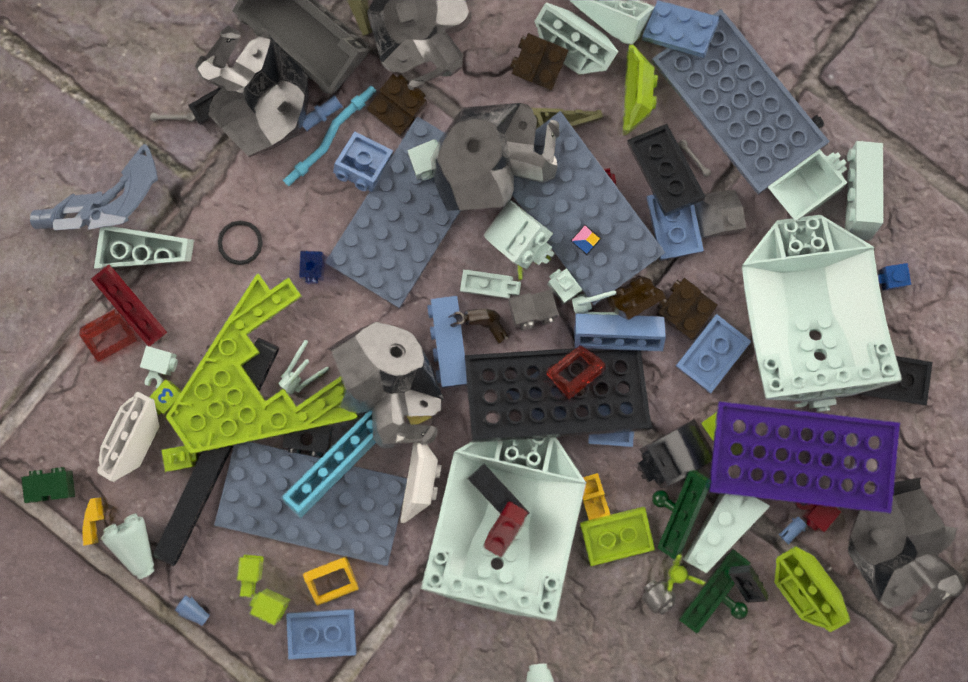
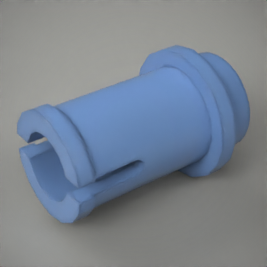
M800 517L792 518V522L778 535L789 545L802 531H806L807 524Z

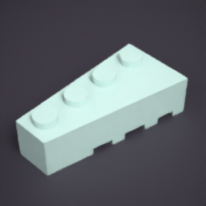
M856 141L853 148L849 149L847 156L850 165L847 175L848 193L845 230L862 240L870 241L883 224V143Z
M113 226L101 227L94 269H103L108 264L112 268L189 262L192 258L194 240Z
M720 493L683 560L707 573L770 506L756 497Z

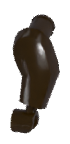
M480 308L467 310L464 312V315L457 311L448 316V318L454 317L457 321L452 323L451 327H457L465 321L466 326L481 325L482 327L489 328L497 344L510 337L499 321L501 316L495 310Z

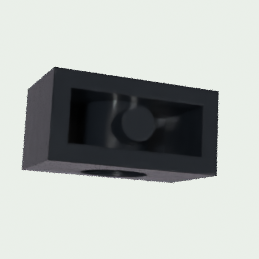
M321 426L284 434L282 447L288 448L289 453L301 454V450L310 451L311 456L323 457V453H327L330 450L333 427ZM305 433H310L313 437L312 443L308 446L302 442V437Z

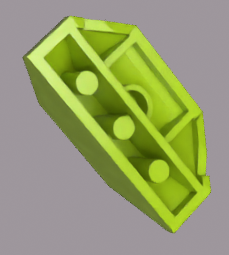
M629 45L626 60L623 135L625 136L650 116L652 109H656L657 100L656 96H653V88H657L658 76L654 75V67L634 45Z
M796 546L777 556L774 583L801 620L825 628L829 632L850 622L841 591L815 556Z

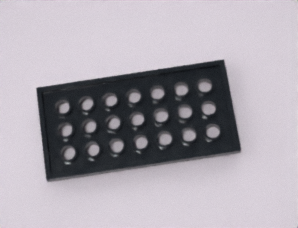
M569 348L465 355L472 443L649 431L652 428L641 350ZM622 363L625 365L626 371L618 372L614 365ZM596 364L603 366L604 372L601 374L594 372L593 366ZM579 366L583 373L575 375L571 372V367ZM556 367L560 370L561 374L559 376H552L549 373V369ZM536 369L539 376L531 378L527 375V370ZM507 370H513L516 372L517 377L508 379L504 373ZM490 371L495 375V378L487 381L483 378L482 374ZM626 384L629 392L621 393L617 385ZM603 385L606 387L607 393L599 394L596 392L595 387ZM577 386L582 387L585 390V394L578 396L574 393L573 389ZM559 388L563 391V396L554 397L551 390ZM536 389L540 391L541 397L533 399L530 397L529 391ZM509 391H516L519 394V398L517 400H510L507 397V393ZM492 392L497 396V399L489 402L485 399L484 395ZM624 404L629 405L632 413L624 414L620 410V406ZM606 406L609 408L610 414L603 416L598 412V408ZM580 407L585 408L588 415L580 417L576 414V409ZM556 409H562L566 416L559 419L555 417L553 412ZM538 410L543 413L544 417L541 420H535L532 418L531 413ZM511 412H518L521 415V420L514 422L510 420L509 414ZM494 413L499 417V421L490 423L486 416Z

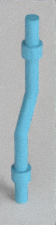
M369 86L360 96L356 95L350 101L351 104L332 120L321 145L303 162L300 161L295 165V169L283 180L288 187L300 176L303 177L309 171L308 169L328 151L339 126L356 110L360 111L365 106V102L377 92L373 86Z

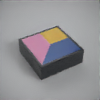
M584 224L570 241L588 256L602 238Z

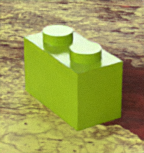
M266 588L253 596L249 605L252 607L250 614L272 625H276L281 621L291 599Z

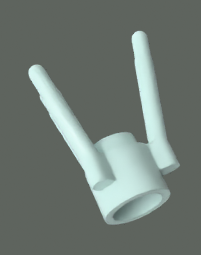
M616 291L606 292L593 297H587L585 293L577 295V297L572 298L575 315H617L614 312H588V310L592 309L591 302L615 295Z
M304 340L287 370L281 376L282 380L279 382V385L291 395L294 391L299 393L305 386L329 370V367H325L301 384L302 380L298 375L309 363V360L306 359L295 372H291L308 343L307 340Z

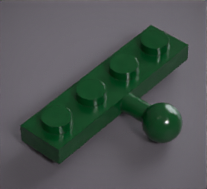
M696 470L689 471L676 504L670 500L668 493L664 490H658L652 495V502L656 507H665L672 512L657 548L673 560L676 559L677 555H681L712 482Z
M731 548L678 620L698 634L721 602L730 608L731 615L735 619H744L748 615L747 605L740 601L735 602L727 596L735 585L729 575L730 567L747 566L751 562Z

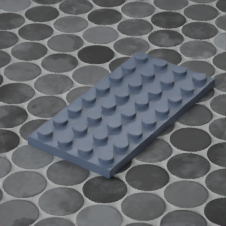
M720 9L713 14L719 17V23L704 58L666 48L652 58V63L759 195L787 172L819 149L821 150L828 145L829 140L728 16Z
M560 111L536 129L534 152L542 155L544 153L547 125L551 120L559 123L560 136L556 138L554 153L558 166L555 179L540 183L514 175V191L512 195L526 213L553 233L547 243L552 246L553 251L586 296L593 297L616 290L664 255L665 251ZM584 224L602 238L588 256L570 241ZM602 299L597 300V301H593L592 304H593V305H596V304H597L598 302H600Z
M418 116L384 168L372 192H369L325 262L399 309L461 212V210H446L433 178L417 180L407 150L431 140L439 142L444 134L443 131Z
M254 442L234 445L215 526L388 566L404 500L407 478L352 466L300 518L285 504L282 497L321 458L289 453L288 450Z

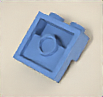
M354 131L334 163L333 173L343 182L349 180L355 183L356 188L361 191L369 190L372 192L385 166L392 157L393 150Z

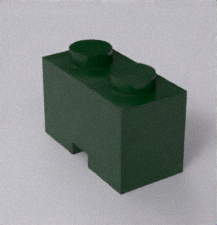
M65 467L51 468V473L43 474V470L29 471V476L21 477L24 503L48 501L49 496L51 500L75 497L73 471H65Z

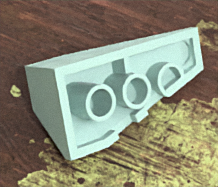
M569 0L609 34L626 44H633L641 37L654 10V6L639 0Z

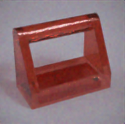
M116 308L80 327L79 336L97 362L137 341L129 323ZM120 323L128 336L99 352L92 338Z
M579 345L546 371V373L570 399L602 374L605 364L596 355ZM582 356L590 366L572 381L568 382L558 374L578 357Z

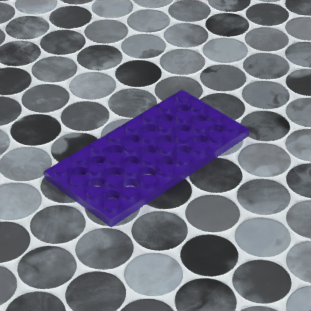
M719 401L710 480L712 482L708 492L891 513L900 423ZM737 420H741L745 425V429L741 433H736L733 429V424ZM759 423H764L767 426V432L763 436L758 435L755 430ZM782 425L787 426L790 431L789 436L785 439L781 438L778 434V429ZM804 428H808L812 432V437L809 441H804L801 438V431ZM826 431H831L834 434V441L830 444H827L823 439ZM850 433L854 434L857 438L856 444L852 447L846 443V437ZM872 436H876L879 439V446L876 449H872L868 443ZM736 442L742 446V453L738 456L731 453V446ZM757 445H761L765 450L764 456L759 459L753 454V450ZM779 448H784L787 451V458L784 461H779L776 458V451ZM804 450L810 455L809 461L805 464L801 463L798 459L799 453ZM825 453L830 454L832 457V463L829 466H824L821 462V457ZM847 456L853 457L855 461L851 469H847L844 466V459ZM871 458L877 462V468L872 472L866 467L867 461ZM732 465H736L740 469V474L737 478H731L728 474V470ZM754 468H759L762 471L763 475L759 481H754L751 478V471ZM779 470L785 474V480L780 484L776 483L773 478L774 473ZM800 473H804L808 479L804 486H799L796 482V477ZM822 476H827L830 480V485L826 489H822L819 486V479ZM848 478L852 481V489L846 492L842 489L841 484L844 479ZM868 481L873 482L875 485V490L872 494H867L864 490V485Z

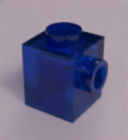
M300 251L299 277L305 280L307 284H318V280L324 281L325 254L322 251Z

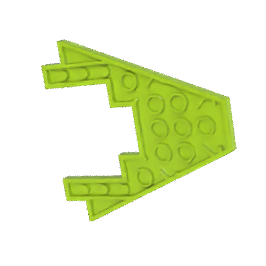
M259 273L254 277L166 415V418L191 454L358 418L356 413L339 408L346 393L341 376L296 406L285 389H282L265 401L242 367L243 364L260 353L248 334L302 297L289 277L271 290Z

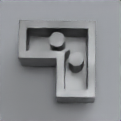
M551 290L533 295L527 293L509 298L508 305L515 329L520 328L521 331L533 328L534 323L541 322L542 325L555 322L554 318L558 317Z

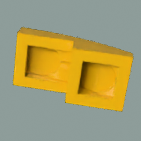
M598 473L583 477L586 485L582 500L588 520L610 515Z
M101 497L90 499L83 520V546L99 543L96 521L104 519Z

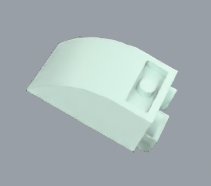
M819 149L768 186V188L792 218L797 221L843 189L847 181L842 173L847 170L845 167L847 162L844 159L839 160L841 157L839 153L834 154L833 152L826 156Z
M511 200L506 203L505 207L502 208L484 233V237L512 262L525 269H528L533 261L538 265L541 262L547 264L549 260L546 258V255L551 257L554 255V252L551 251L552 246L547 243L553 233Z

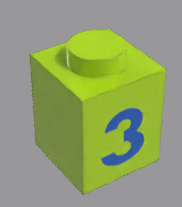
M165 379L149 397L155 402L157 414L161 415L163 413L167 415L182 391L170 380Z

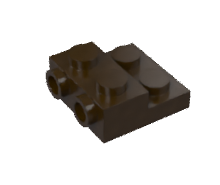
M528 33L527 37L522 36L518 48L521 49L519 56H514L511 62L510 69H513L512 74L553 91L569 50Z
M392 74L379 89L380 93L366 110L401 137L427 106V100L425 99L426 94L419 88L415 90L409 89L407 86L409 81L404 76Z
M637 276L631 279L628 285L618 287L614 290L616 294L606 299L615 314L630 320L666 297L663 290L654 287L651 279Z
M683 278L681 282L677 279L669 289L672 291L669 298H665L657 305V308L660 310L656 315L664 317L665 322L689 340H693L718 304L704 295L702 290L686 278Z

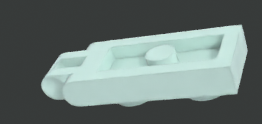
M463 269L460 292L509 299L510 295L519 296L521 282L513 281L512 276Z

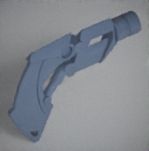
M146 144L140 147L121 171L123 176L113 188H110L104 194L102 191L83 195H75L74 193L53 209L33 210L30 214L32 227L34 229L54 228V230L79 229L87 225L89 230L119 225L129 221L128 217L144 199L151 185L158 180L157 169L149 147ZM123 188H125V189H124V193H123L120 197H118L116 200H114L113 202H111V201L117 196V194H118ZM67 213H78L74 218L63 219Z

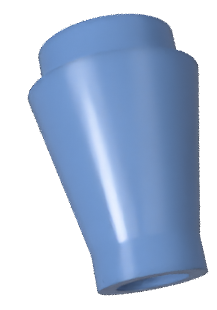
M185 595L175 609L179 613L178 616L198 623L201 626L210 616L192 596L189 598Z

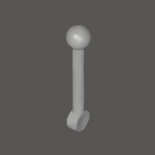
M191 112L187 115H158L156 113L150 115L152 121H157L158 119H187L193 122L196 119Z
M681 140L678 143L680 149H684L702 170V174L705 177L710 176V169L705 168L687 147V141Z

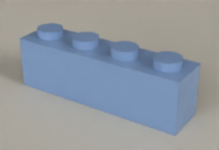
M457 296L431 299V305H427L429 318H433L434 326L430 327L431 339L436 340L437 348L433 349L434 362L439 361L440 369L436 370L437 382L441 383L442 388L467 385L461 325L451 327L450 325L457 321L454 317L448 318L449 315L459 311Z
M576 314L575 348L663 351L666 338L664 317L635 316L627 320L619 315Z

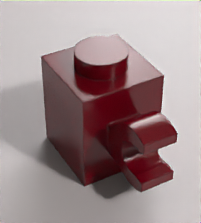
M794 503L798 509L807 510L802 517L807 520V526L814 532L817 530L825 532L841 513L834 506Z

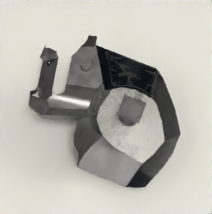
M465 0L372 1L367 13L380 61L384 67L391 72L404 73L429 61L437 66L436 70L411 80L409 85H407L410 90L422 87L425 81L436 77L452 76L462 69L463 54L448 34L460 32L472 22L471 11H468Z
M228 25L220 32V38L206 57L200 56L195 64V68L202 79L222 88L213 97L208 115L248 157H252L276 148L299 135L308 109L307 72L272 39L269 32L263 29V33L258 38L248 43L236 60L234 68H227L226 62L241 35L239 31Z
M510 103L464 107L455 116L440 138L431 157L433 179L446 210L505 207L514 191V175L540 183L555 179L558 166L554 153L556 138L560 136L559 123L551 120L547 125L544 153L539 155L534 152L537 119L529 105Z
M374 322L354 331L326 349L332 351L346 388V393L339 408L354 413L372 411L373 439L380 448H393L397 443L419 442L421 445H425L435 440L437 437V427L405 424L403 421L404 415L433 416L438 411H442V401L444 399L428 357L420 341L412 333L392 325Z
M921 477L894 482L891 513L858 510L849 535L848 554L877 600L887 608L903 606L923 584L930 586L932 591L918 605L911 616L917 623L924 624L934 618V613L950 597H959L966 586L963 575L938 556V554L951 545L958 528L944 525L922 491L920 485Z

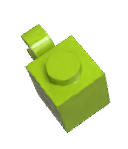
M185 445L162 450L165 472L192 468L198 462V453L191 454Z

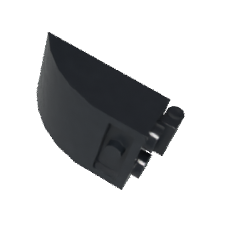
M692 419L640 448L643 460L637 463V469L642 471V479H646L647 482L654 480L660 488H664L688 476L690 470H698L712 461L713 451L696 420Z

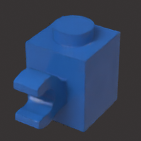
M908 263L885 266L879 270L877 275L879 284L882 285V291L900 289L912 285Z

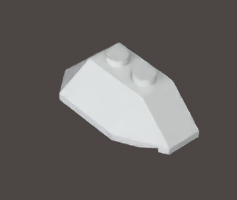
M136 392L134 397L128 399L119 408L100 447V466L97 473L114 482L140 467L160 427L153 399L140 392Z
M413 443L400 523L410 520L428 507L432 500L437 498L438 487H434L435 478H440L442 465H438L437 457L427 444Z

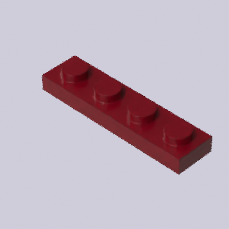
M110 264L91 278L93 283L149 347L167 333Z

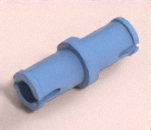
M334 95L321 106H315V110L306 115L303 127L306 131H309V129L322 120L324 122L328 120L327 117L342 108L336 96Z

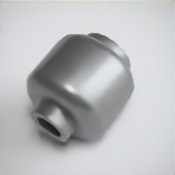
M655 580L651 581L644 587L646 592L642 596L643 601L653 613L660 612L661 615L675 605L674 600L676 598L672 590H667L668 584L665 581L657 583Z

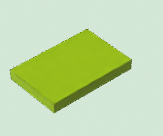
M644 506L580 522L590 567L655 550Z

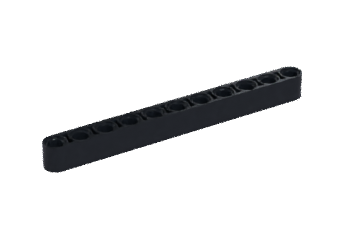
M258 338L254 344L260 353L243 366L259 392L279 351V346L262 338ZM234 445L201 453L154 551V558L173 567L177 564Z

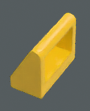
M346 556L303 573L304 580L317 606L359 590ZM344 568L350 584L319 596L313 579Z

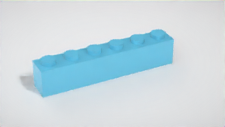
M368 411L282 497L285 504L300 518L376 443L373 439L372 411Z

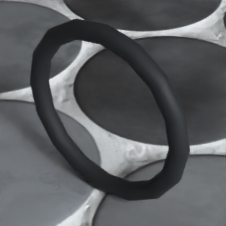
M242 220L226 225L218 238V248L222 257L236 265L248 264L255 260L260 254L263 245L262 235L258 228L250 222ZM233 226H248L257 235V250L253 256L246 260H234L226 255L223 250L222 240L224 234Z

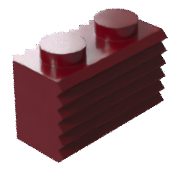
M508 502L489 531L483 545L484 548L499 557H503L522 528L528 514L527 511L512 502Z

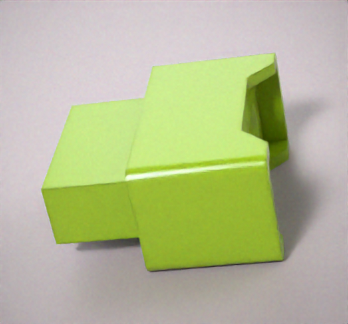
M244 554L243 557H239L237 580L242 581L240 596L252 597V594L255 595L256 582L262 579L264 556Z

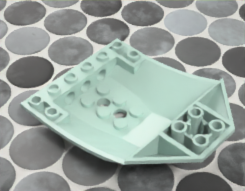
M822 215L806 216L797 221L793 218L777 220L742 265L748 316L766 399L816 401L852 396L900 382L902 379L890 339L880 293L874 247ZM816 330L820 332L822 337L817 341L812 340L809 332ZM821 352L825 355L826 359L823 361L817 360L814 357V353Z
M556 437L470 442L454 452L422 590L465 604L502 613L550 621L556 620L567 563L586 482ZM483 463L487 465L530 512L503 557L493 554L483 546L489 531L495 524V521H497L500 513L468 480V477ZM493 559H500L503 562V568L500 570L493 569L491 567Z

